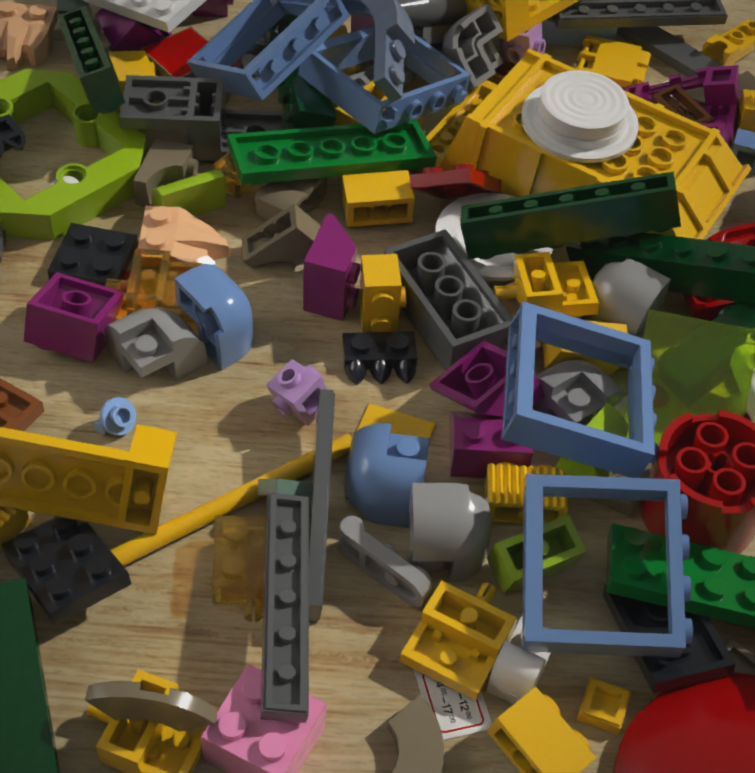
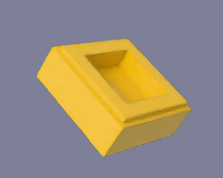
M590 677L576 720L619 735L632 691Z

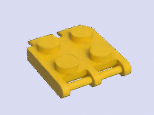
M586 35L583 38L582 45L584 48L583 51L578 53L577 61L579 63L575 69L606 76L616 82L621 88L644 82L651 53L643 51L642 46L592 35Z

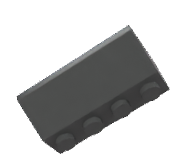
M446 229L384 249V254L398 255L401 283L406 289V307L402 309L445 371L482 340L498 347L508 337L509 325L513 317Z

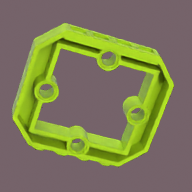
M23 69L0 80V117L9 114L18 124L53 107L74 125L78 144L88 148L99 146L109 156L88 167L78 163L63 165L56 172V184L25 200L0 178V229H5L6 237L55 240L67 233L71 223L83 225L135 196L133 179L148 153L146 135L139 129L120 128V113L116 110L107 114H102L101 112L94 114L81 81L69 71ZM63 176L74 177L79 182L73 184L66 183L63 180Z

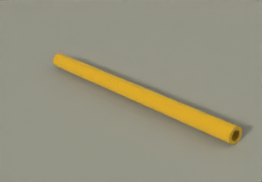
M348 433L332 440L331 462L349 454L352 437ZM314 450L158 526L157 534L143 533L111 549V552L125 566L263 497L257 495L259 479L297 480L313 472Z

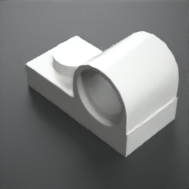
M522 616L509 642H505L499 652L486 690L487 693L511 704H515L534 687H537L552 655V652H531L522 649Z

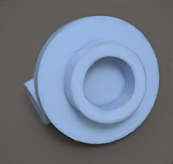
M111 398L101 407L100 418L93 426L101 435H105L107 432L115 436L125 435L135 426L136 410L133 404L125 398Z

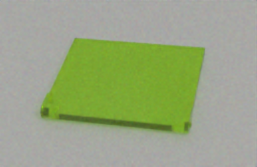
M649 309L643 339L651 341V357L655 360L652 372V385L656 387L653 413L657 415L654 442L659 446L667 426L676 418L688 412L691 416L700 414L717 415L719 410H723L744 417L755 366V328L733 326ZM627 411L626 422H627L628 425H629V418H628V411Z

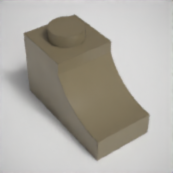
M155 138L133 179L136 205L150 206L153 188L197 175L199 162L194 158V145Z
M294 203L242 237L244 262L252 269L264 263L274 261L292 262L298 266L304 262L320 229V224Z

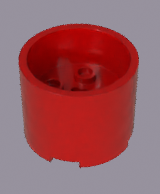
M719 410L717 415L700 414L691 416L689 412L681 415L665 429L658 446L657 457L654 463H652L648 478L680 479L681 494H686L688 498L687 518L681 519L682 534L689 536V542L740 554L750 545L755 536V423L743 416ZM641 500V515L648 531L665 536L664 501Z

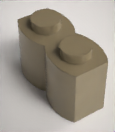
M327 178L294 180L292 182H270L265 186H261L256 192L254 200L256 216L268 221L294 203L308 214V212L317 208L326 196Z

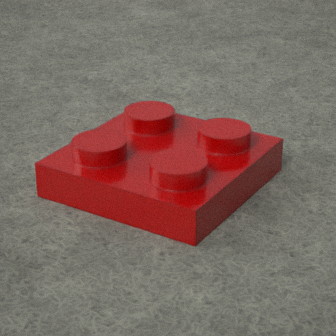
M471 164L453 165V170L443 171V168L429 167L424 168L421 174L410 175V188L441 199L465 197L477 193H501V179L490 176L489 171L474 170Z

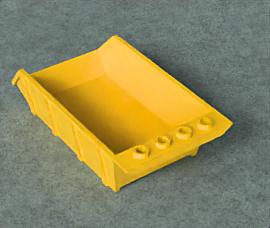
M530 48L498 85L486 80L477 87L470 89L464 102L456 104L426 136L437 157L435 167L448 171L453 170V165L471 164L474 170L489 171L490 176L501 179V194L514 197L674 171L681 227L671 228L665 232L649 231L646 233L702 240L751 170L749 164L741 165L721 136L720 130L716 128L710 129L665 109L664 105L654 104L627 91L625 93L628 97L629 105L637 116L639 130L633 146L626 153L604 162L582 163L562 159L546 152L529 138L523 128L521 121L523 104L534 90L543 86L552 76L577 69L552 59L551 55L541 54Z

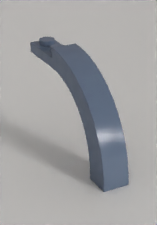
M341 0L349 15H364L374 19L375 54L373 83L391 102L403 98L405 49L415 45L414 29L408 13L397 0Z

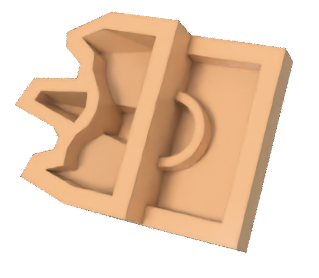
M0 1V58L7 60V70L18 69L23 60L29 61L32 66H37L48 59L53 46L51 35L58 21L57 7Z
M145 206L137 250L138 264L173 266L174 275L179 276L197 266L215 264V261L212 259L230 257V252L225 238L220 237L221 235L210 225L181 207Z

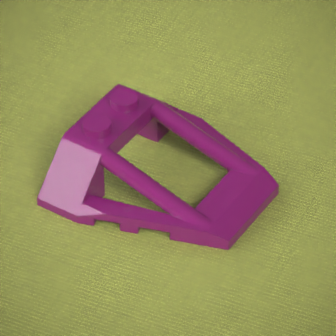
M739 65L697 69V75L682 79L680 74L668 76L669 82L649 86L647 81L622 87L623 90L651 102V95L675 84H678L683 90L703 87L706 106H700L714 118V123H702L701 125L710 129L716 128L720 130L721 136L731 148L738 117Z

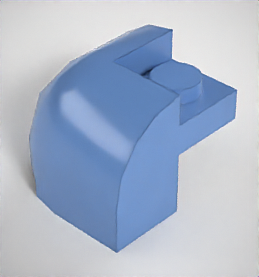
M203 264L175 277L176 302L198 324L199 338L204 342L207 356L221 371L244 357L253 344L252 307L243 289L215 264Z
M376 423L364 426L354 433L345 473V499H348L351 505L364 515V520L382 525L410 528L409 502L412 483H424L429 438L391 433V423Z

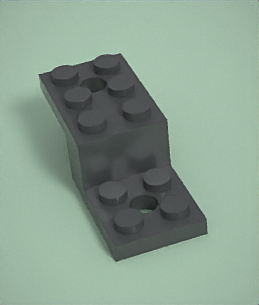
M126 75L123 92L126 103L122 104L120 109V128L187 130L188 144L194 145V158L198 161L233 162L227 147V134L288 130L287 123L283 120L284 111L225 109L224 79ZM154 101H160L161 103H156V104H154V103H152V102H154Z

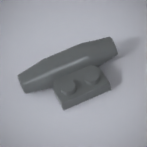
M397 0L408 13L413 29H419L418 37L440 53H442V42L446 32L453 24L467 15L465 0Z

